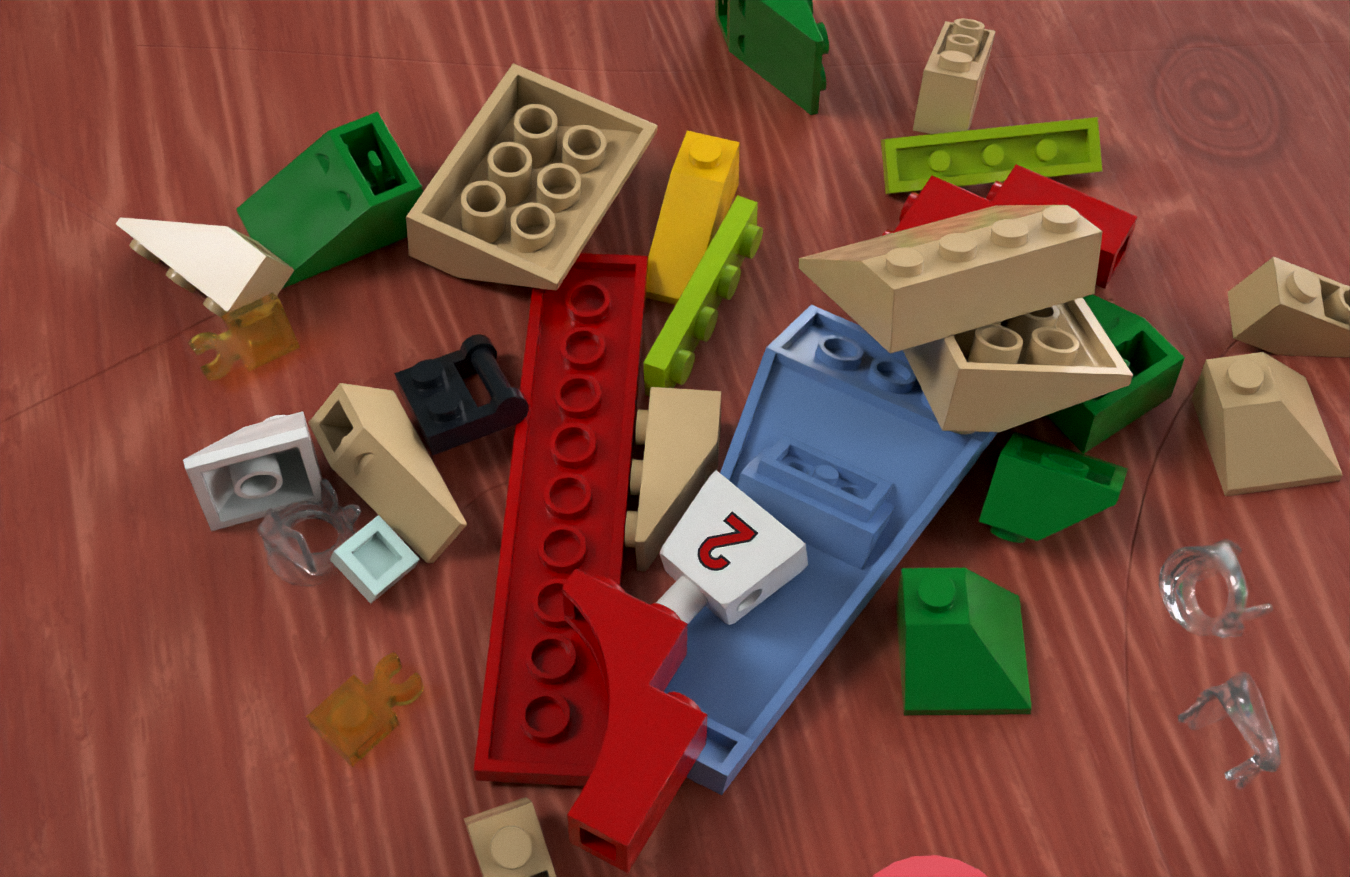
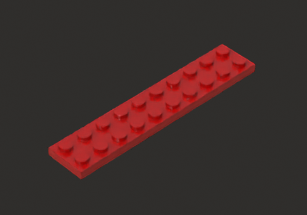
M580 253L557 291L532 287L520 391L529 405V412L524 420L515 426L473 770L476 781L585 786L602 749L609 715L607 690L591 651L579 634L564 620L562 587L575 568L592 577H607L622 587L625 524L630 493L647 291L648 256Z

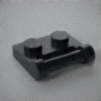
M472 335L462 343L460 350L435 359L420 361L413 367L394 373L399 391L432 456L522 422L529 412V405L520 390L511 387L496 361L497 350L490 338L485 335ZM478 374L491 397L490 403L477 407L462 380Z

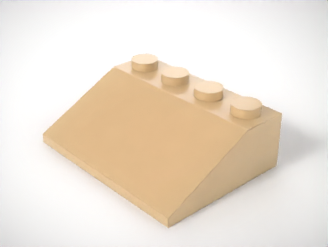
M513 63L406 216L409 256L457 278L557 291L656 135L658 125Z
M995 205L799 258V269L891 354L1095 294L1103 231L1068 205Z
M1083 297L903 350L942 431H952L958 434L1002 432L1129 386L1133 376Z

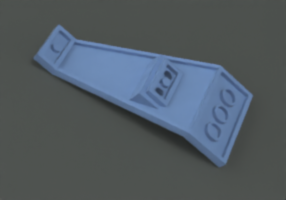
M810 305L766 347L720 474L806 543L808 566L731 625L724 623L705 606L688 624L687 655L664 690L667 694L669 692H678L689 697L700 707L702 712L708 714L706 745L688 773L687 778L720 795L725 792L755 750L998 433L974 432L972 434H958L952 431H942L903 350L890 354L860 325L814 305Z

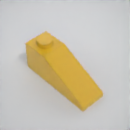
M692 131L686 132L671 170L648 256L646 298L674 305L677 304L731 207L739 185L740 142Z

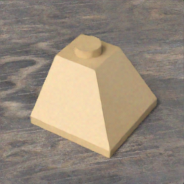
M1264 352L1206 359L1191 399L1225 496L1340 481L1343 474L1306 377Z

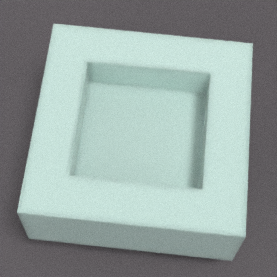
M379 515L334 550L330 561L370 604L414 569L420 560Z

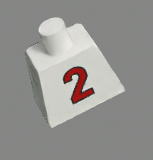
M715 470L661 548L660 556L664 569L676 582L656 603L670 608L682 621L688 624L706 606L724 623L731 625L808 566L806 543Z

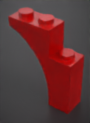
M1016 164L1004 183L996 181L992 185L986 199L932 175L919 194L912 192L908 196L901 210L900 223L894 231L887 229L882 236L995 205H1068L1103 231L1096 285L1105 289L1129 249L1138 216Z
M575 568L562 587L564 620L579 634L591 651L600 669L607 690L609 715L602 749L595 767L567 814L569 842L614 867L629 873L706 745L708 714L702 712L700 707L689 697L678 692H669L668 694L664 692L687 655L688 623L682 621L673 610L662 604L652 603L649 605L625 593L619 584L607 577H592Z

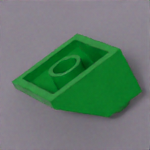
M1014 432L1000 453L979 522L992 526L991 533L1007 541L1024 543L1026 538L1039 541L1116 505L1128 468Z
M902 568L896 598V616L904 716L1030 714L1032 707L1020 596L967 568Z

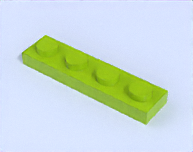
M1098 117L881 140L886 194L921 191L932 175L958 187L995 183L996 181L1005 182L1016 164L1045 177L1102 171Z
M738 195L643 362L645 395L650 397L651 387L674 388L676 383L683 385L687 381L694 364V350L700 340L707 342L711 337L717 322V308L723 298L728 300L732 298L741 275L740 266L744 258L752 259L759 248L763 228L757 226L758 202Z

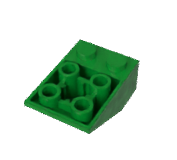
M715 0V16L729 52L810 115L818 114L820 91L826 90L827 85L822 55L829 53V39L823 22H815L812 0Z
M377 111L327 131L237 207L236 211L249 237L258 241L294 269V272L283 286V288H286L406 238V216L423 193V188Z
M1093 294L1085 296L1083 299L1133 376L1129 386L1046 415L1083 454L1172 396L1185 359L1145 318Z

